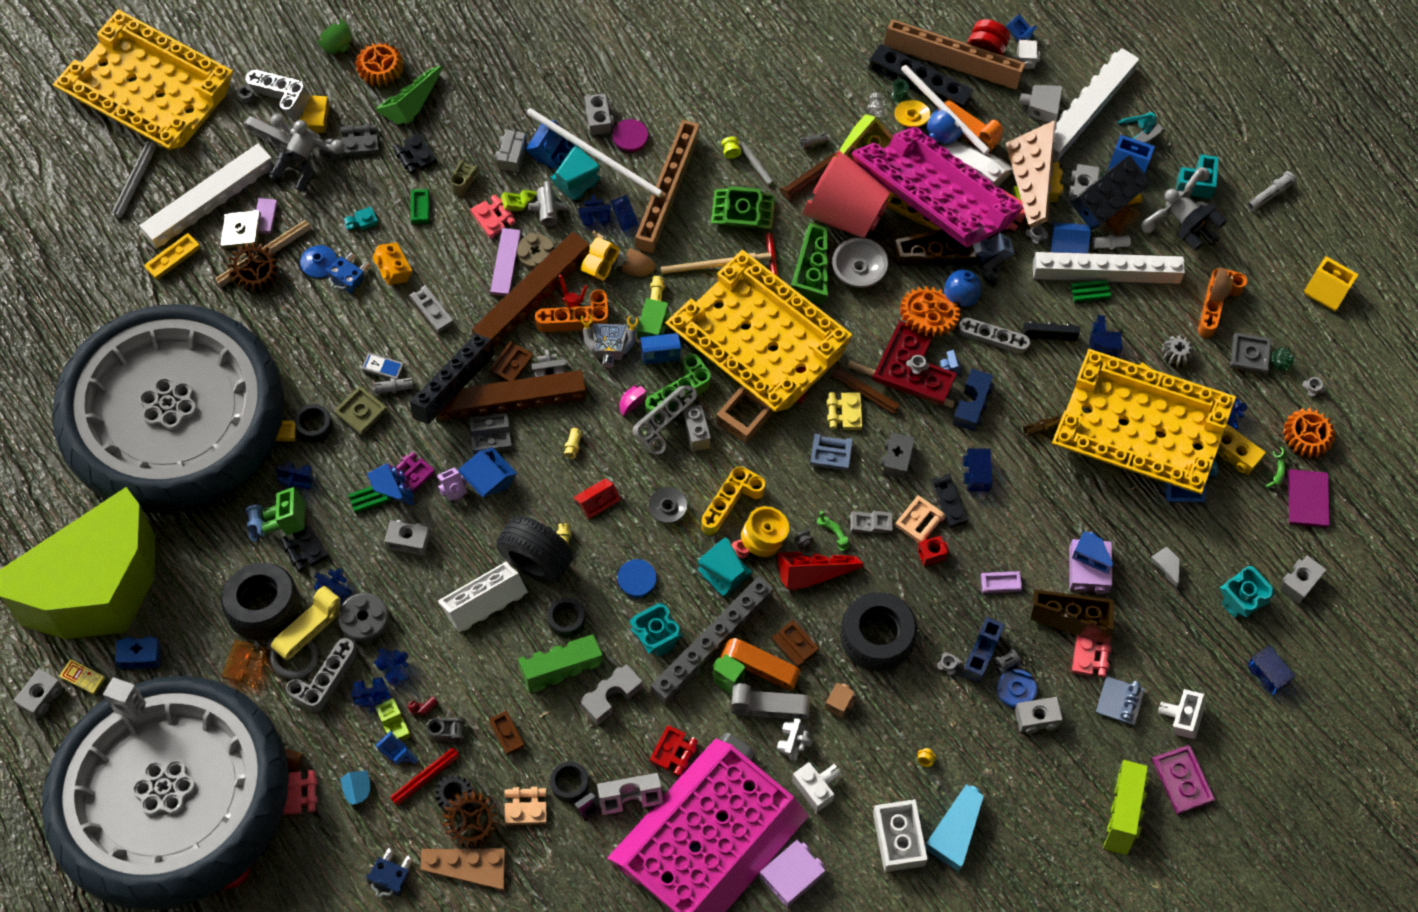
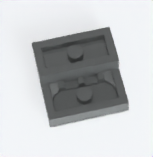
M507 413L469 417L474 455L481 450L491 447L497 452L512 451Z

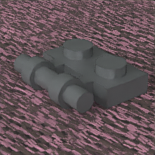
M367 123L364 126L347 125V127L340 128L341 135L348 134V137L341 138L345 145V151L342 153L343 157L379 154L377 135H370V132H377V124L369 125ZM354 133H364V136H354Z

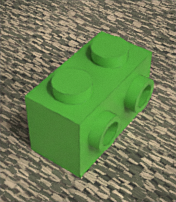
M646 298L637 327V339H640V337L665 335L666 327L664 324L665 321L669 320L671 311L668 310V303Z

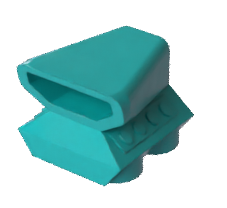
M574 146L550 179L568 198L577 200L583 197L587 189L596 186L597 181L601 178L597 175L600 171V166L578 146Z
M727 537L723 538L698 560L700 567L697 570L705 580L715 587L716 592L722 596H728L745 582L752 573L739 559Z
M1252 566L1243 568L1241 572L1220 587L1224 596L1222 605L1233 617L1240 615L1247 617L1258 608L1268 605L1270 599L1275 596L1274 588Z
M658 603L642 611L629 621L632 625L631 632L642 642L648 654L654 653L657 657L673 650L675 642L684 636L664 603Z

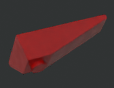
M777 552L781 582L789 590L807 588L863 567V562L857 556L831 555V558H827L819 553H814V556L811 557L802 556V552Z

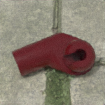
M433 696L424 704L413 700L408 703V709L413 715H427L439 702Z

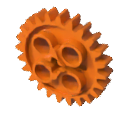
M925 286L924 290L918 287L917 291L911 289V293L907 292L906 296L902 298L899 308L901 309L900 315H903L902 321H906V326L912 325V331L918 329V334L924 332L925 336L928 333H931L933 337H935L936 333L939 336H942L943 332L949 334V330H954L960 318V308H957L958 302H951L945 294H942V289L937 292L935 287H932L931 290L927 286Z

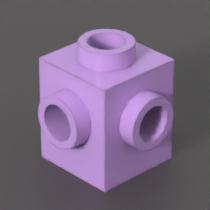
M455 467L437 475L441 484L438 488L443 497L446 496L450 501L458 500L467 493L465 486L468 484Z

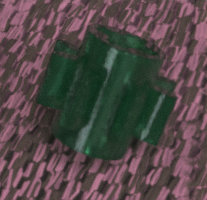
M1280 347L1271 354L1270 363H1274L1275 369L1284 371L1288 367H1292L1295 355H1290L1291 351L1288 348Z

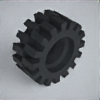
M452 774L448 775L449 778L443 777L442 782H438V788L435 789V797L443 811L445 806L452 807L446 797L447 791L450 788L457 787L461 789V798H463V791H466L470 797V793L473 790L470 782L464 776L460 777L458 774H455V777H452ZM466 803L461 807L467 810L469 808V804L472 803Z

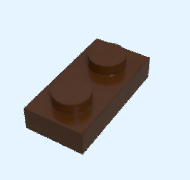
M507 710L488 719L506 756L524 748V743Z

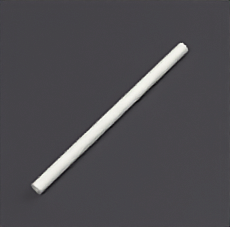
M904 65L901 70L940 110L942 109L949 113L956 120L954 124L957 127L960 126L962 132L984 154L988 153L990 149L907 65Z

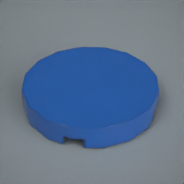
M630 560L620 567L618 585L627 596L633 598L644 597L654 590L656 572L653 566L644 560Z
M1012 669L1001 675L997 683V694L1003 704L1010 708H1016L1017 703L1034 700L1037 694V684L1030 673L1020 669Z

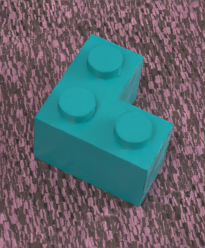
M1200 154L1196 169L1181 167L1177 177L1176 190L1184 192L1186 184L1196 170L1204 167L1209 171V178L1203 182L1197 181L1192 188L1193 192L1190 196L1212 199L1216 189L1219 157Z

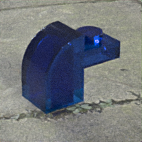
M1097 315L1096 321L1092 323V332L1088 339L1090 348L1113 357H1119L1122 351L1121 332H1106L1105 315Z

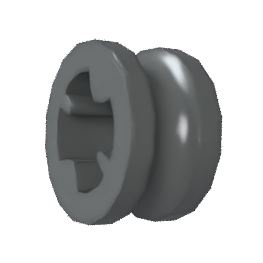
M244 85L238 88L237 95L240 102L247 104L253 101L254 93L250 86Z
M804 530L795 535L794 539L798 541V547H805L814 541L813 536H810V530Z

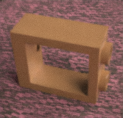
M741 386L716 414V423L747 444L774 411ZM744 395L764 408L748 428L728 414Z

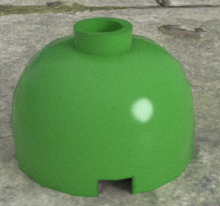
M343 19L338 20L340 24L336 25L333 23L320 35L321 41L317 39V44L330 54H336L340 51L344 53L350 48L349 43L352 40V33L350 27Z

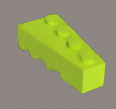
M1123 760L1114 793L1117 796L1113 800L1110 812L1112 815L1107 827V833L1109 834L1104 842L1103 849L1128 855L1134 839L1139 838L1141 826H1138V822L1142 821L1144 814L1141 804L1145 803L1147 796L1144 786L1147 787L1150 775L1146 774L1148 766Z

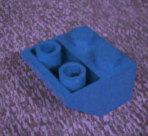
M552 120L553 123L560 126L556 120ZM541 124L525 150L537 162L558 170L571 149L576 145Z
M1120 135L1108 170L1120 160L1130 155L1145 174L1155 146Z
M493 447L479 451L458 470L463 478L482 497L507 490L517 475V472Z
M386 463L367 473L371 485L377 493L410 506L415 504L412 499L414 498L413 491L405 483L407 480L406 475L402 470L397 469L396 466L393 467Z

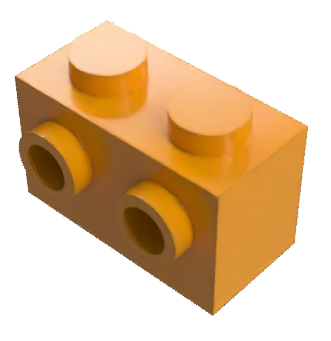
M398 243L377 246L373 254V261L378 266L381 276L385 279L387 285L407 282L413 270Z

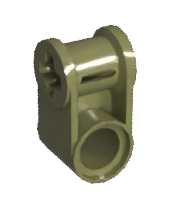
M463 160L458 163L456 170L450 178L451 189L454 195L463 196L467 193L478 175L479 166H471Z

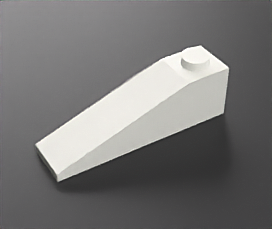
M959 141L941 145V147L948 149L949 153L953 156L960 158L964 164L975 169L979 175L989 179L996 187L1013 173L1012 166L1003 159L989 153L984 154L981 150Z

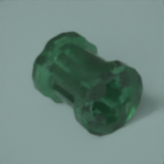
M897 79L893 82L891 97L896 102H902L907 98L908 83L903 79Z

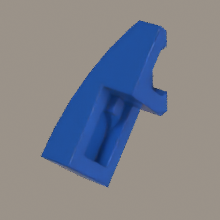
M391 731L376 744V748L389 760L394 761V764L418 762V758Z

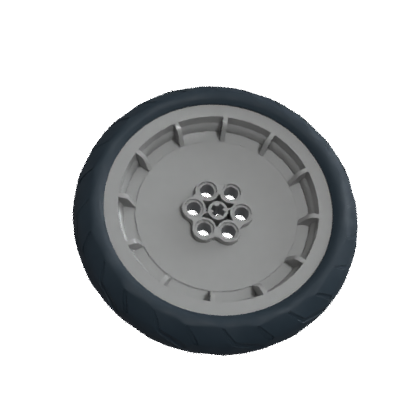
M185 304L155 305L126 313L108 322L90 335L78 347L65 365L55 390L52 411L54 434L61 455L70 470L86 487L107 500L127 487L144 512L185 511L210 504L233 492L261 467L272 450L282 425L284 392L279 370L270 352L261 340L240 322L218 311Z
M190 676L156 678L136 684L135 686L146 701L145 710L139 715L137 721L115 713L106 699L98 703L66 735L57 749L47 773L42 793V817L46 840L60 868L76 885L109 904L129 909L157 910L178 908L207 898L237 880L256 862L276 833L283 817L288 795L289 769L284 745L275 725L253 700L240 691L214 680Z

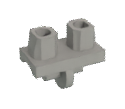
M545 350V356L538 357L541 363L532 364V372L535 373V377L545 376L546 371L552 370L554 374L565 373L566 369L565 359L557 360V354L549 355V350Z
M795 718L794 722H784L783 734L788 735L789 739L788 741L780 740L777 745V750L780 753L787 755L790 760L795 761L799 751H804L805 746H812L813 740L808 738L809 732L805 731L806 727L801 724L800 719Z

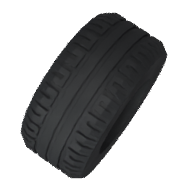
M516 516L511 518L496 540L497 550L507 562L527 576L543 583L553 584L560 581L573 561L571 546L555 531L529 517Z
M255 563L236 571L227 580L221 593V607L234 632L247 639L265 640L278 636L297 619L301 607V599L294 579L287 570L272 563ZM264 592L277 594L275 600L266 608L260 610L245 609L248 601L257 594Z
M885 592L865 594L854 600L846 609L841 624L840 639L847 656L855 664L857 663L858 666H862V668L867 670L870 669L871 671L891 670L905 662L913 650L917 637L916 618L911 608L907 606L908 604L900 600L899 597L892 596L890 593L886 594ZM881 618L887 620L895 627L897 638L886 645H875L868 642L862 636L860 627L869 619Z

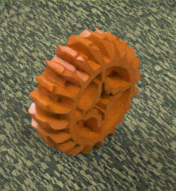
M372 42L371 47L366 45V50L361 49L355 64L358 75L366 84L371 83L372 86L378 84L379 87L381 84H385L387 86L388 82L394 84V79H399V74L403 72L404 62L403 56L398 49H395L394 45L389 46L387 42L384 45L381 42L375 45Z
M1302 408L1299 412H1293L1287 418V422L1284 424L1285 429L1283 430V435H1285L1284 441L1289 442L1288 448L1293 447L1294 453L1299 451L1300 456H1303L1305 453L1308 458L1312 454L1315 457L1325 454L1327 450H1330L1335 441L1336 431L1333 430L1334 424H1329L1331 418L1325 419V413L1318 414V409L1312 412L1311 408L1307 409V411ZM1296 425L1299 428L1298 431L1300 432V435H1298L1296 432ZM1319 430L1322 432L1323 441L1320 438Z

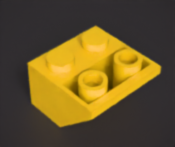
M1326 256L1303 294L1336 312L1359 274Z

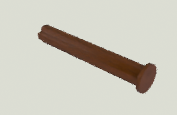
M836 152L786 187H781V195L786 200H789L791 195L823 174L832 158L836 156Z
M839 365L835 367L830 378H836L893 414L900 407L898 403L842 370Z

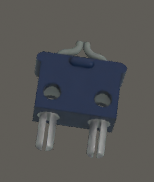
M391 848L387 849L383 858L378 857L370 874L366 875L368 884L376 892V897L381 898L382 896H390L392 894L395 896L402 895L401 891L410 875L408 868L413 860L411 857L406 856L402 866L390 862L394 850ZM375 887H377V888H379V889H381V890H384V891H386V892H388V893L383 892V893L379 894L378 889H376Z

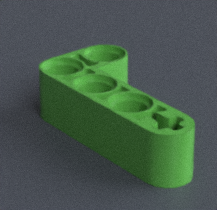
M688 354L684 357L683 371L686 376L647 397L645 401L646 414L680 386L694 387L697 395L710 387V372L696 354ZM689 364H694V365H696V366L690 367V366H688V365H689ZM704 378V379H706V380H705V381H699L698 379ZM684 391L685 395L682 398H688V391ZM672 401L668 405L670 411L675 408V404ZM656 414L654 418H658L660 415Z

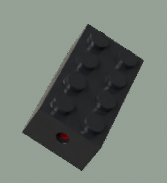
M1128 155L1078 194L1070 203L1089 228L1094 230L1104 224L1152 183L1133 158Z

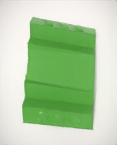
M729 186L727 189L715 190L711 223L733 227L772 229L775 195L764 193L761 189Z

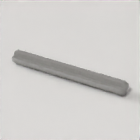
M146 142L112 211L114 217L122 218L156 149L154 142Z

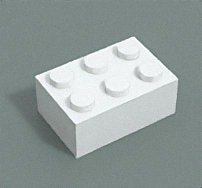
M916 800L875 805L873 816L884 872L925 866L927 855Z

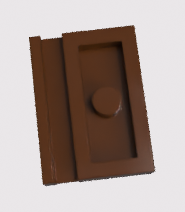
M510 341L489 371L505 382L517 380L533 359V354Z
M794 620L771 637V640L796 667H799L819 651V647Z

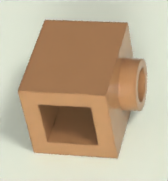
M836 683L826 701L825 710L843 718L847 709L851 710L856 701L853 699L855 691L846 684Z

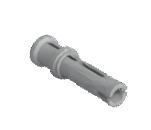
M1286 171L1281 178L1275 179L1270 187L1248 201V209L1254 212L1277 194H1283L1287 188L1296 185L1295 176L1291 172Z

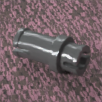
M826 132L800 138L802 150L807 148L813 149L814 146L829 143Z

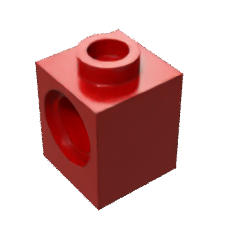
M937 536L919 542L917 551L925 567L945 561L949 548L947 542H943L942 537ZM934 548L937 549L939 552L933 553L929 549Z

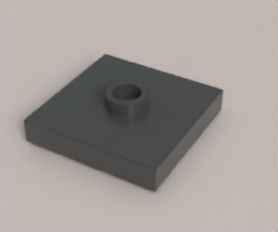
M1234 333L1230 368L1267 375L1272 339Z

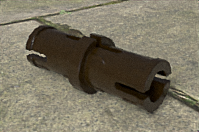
M1060 415L1048 419L1042 418L1038 422L1024 425L1023 432L1026 434L1025 436L1030 437L1039 433L1044 434L1048 430L1058 428L1061 421Z

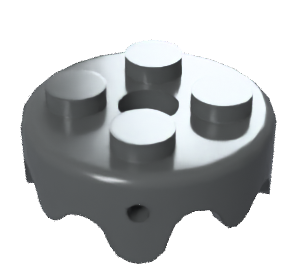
M359 593L348 598L342 604L338 614L340 628L346 637L351 641L360 642L365 645L372 644L376 637L383 635L387 630L390 620L384 602L379 597L369 593ZM367 613L369 616L365 621L358 620L359 614Z

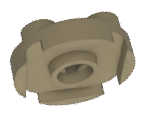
M535 233L527 234L517 247L521 264L529 269H534L553 251L552 241L546 236ZM539 249L540 253H535L534 255L532 254V250Z

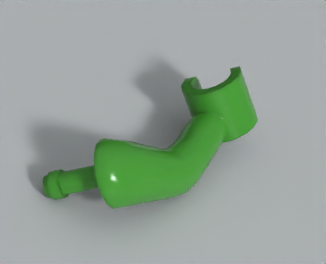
M1282 447L1280 448L1282 450L1280 455L1273 451V455L1277 458L1278 470L1276 476L1273 477L1274 481L1266 484V488H1270L1275 484L1280 487L1284 479V460L1288 454Z
M820 511L817 523L834 531L839 538L836 543L840 551L848 549L850 547L848 537H845L841 527L825 517L824 513Z

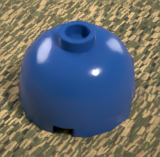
M936 109L927 122L928 136L941 144L953 143L963 132L960 126L956 127L954 125L956 120L942 109L940 111Z
M958 270L948 277L944 287V294L953 303L956 301L961 303L960 306H972L977 303L981 295L982 284L979 277L973 272Z

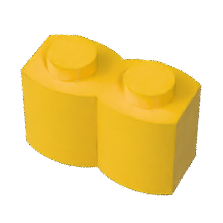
M311 96L303 110V116L299 117V120L305 121L308 129L315 133L326 132L329 112L328 96Z
M597 237L590 247L589 254L582 263L581 271L604 281L610 273L611 265L618 257L620 248Z

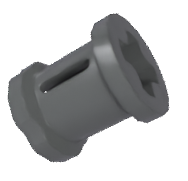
M1014 649L1009 650L1008 654L994 659L997 668L1002 674L1015 665H1021V660Z

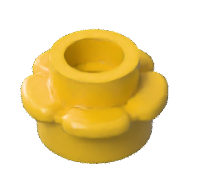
M925 748L917 752V762L922 766L930 767L937 759L934 752L930 749Z

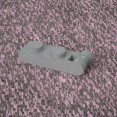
M425 285L420 288V291L409 295L412 302L416 304L437 333L454 324L453 319Z

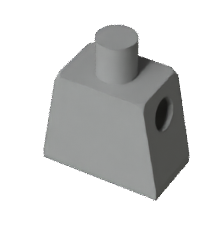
M1035 85L1031 95L1021 93L1019 104L1029 106L1028 115L1030 117L1049 123L1052 121L1056 122L1062 86Z

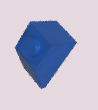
M1084 531L1072 558L1108 574L1113 562L1103 540L1095 533Z

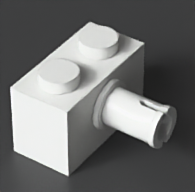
M1184 689L1179 706L1161 702L1158 713L1175 717L1173 728L1176 735L1196 739L1206 705L1205 696L1202 693Z
M809 762L793 773L792 782L816 813L833 801L834 793L827 784L841 775L839 768L836 770L837 766L835 764L819 774Z

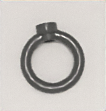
M272 637L269 640L266 648L271 650L270 663L280 676L288 679H299L307 676L315 668L318 662V650L312 640L306 644L310 651L309 663L298 671H289L280 665L278 653L271 648V644L276 637Z

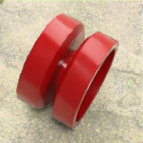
M983 19L975 23L967 44L1004 55L1011 35L1009 30L999 22Z

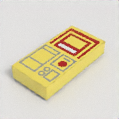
M71 659L60 674L61 679L93 695L97 693L106 679L103 675Z

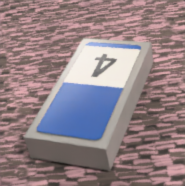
M368 353L361 369L363 372L398 380L404 368V363Z

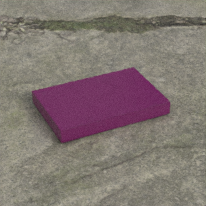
M1293 469L1288 471L1290 525L1328 528V473Z
M1190 745L1152 758V762L1176 815L1215 801Z

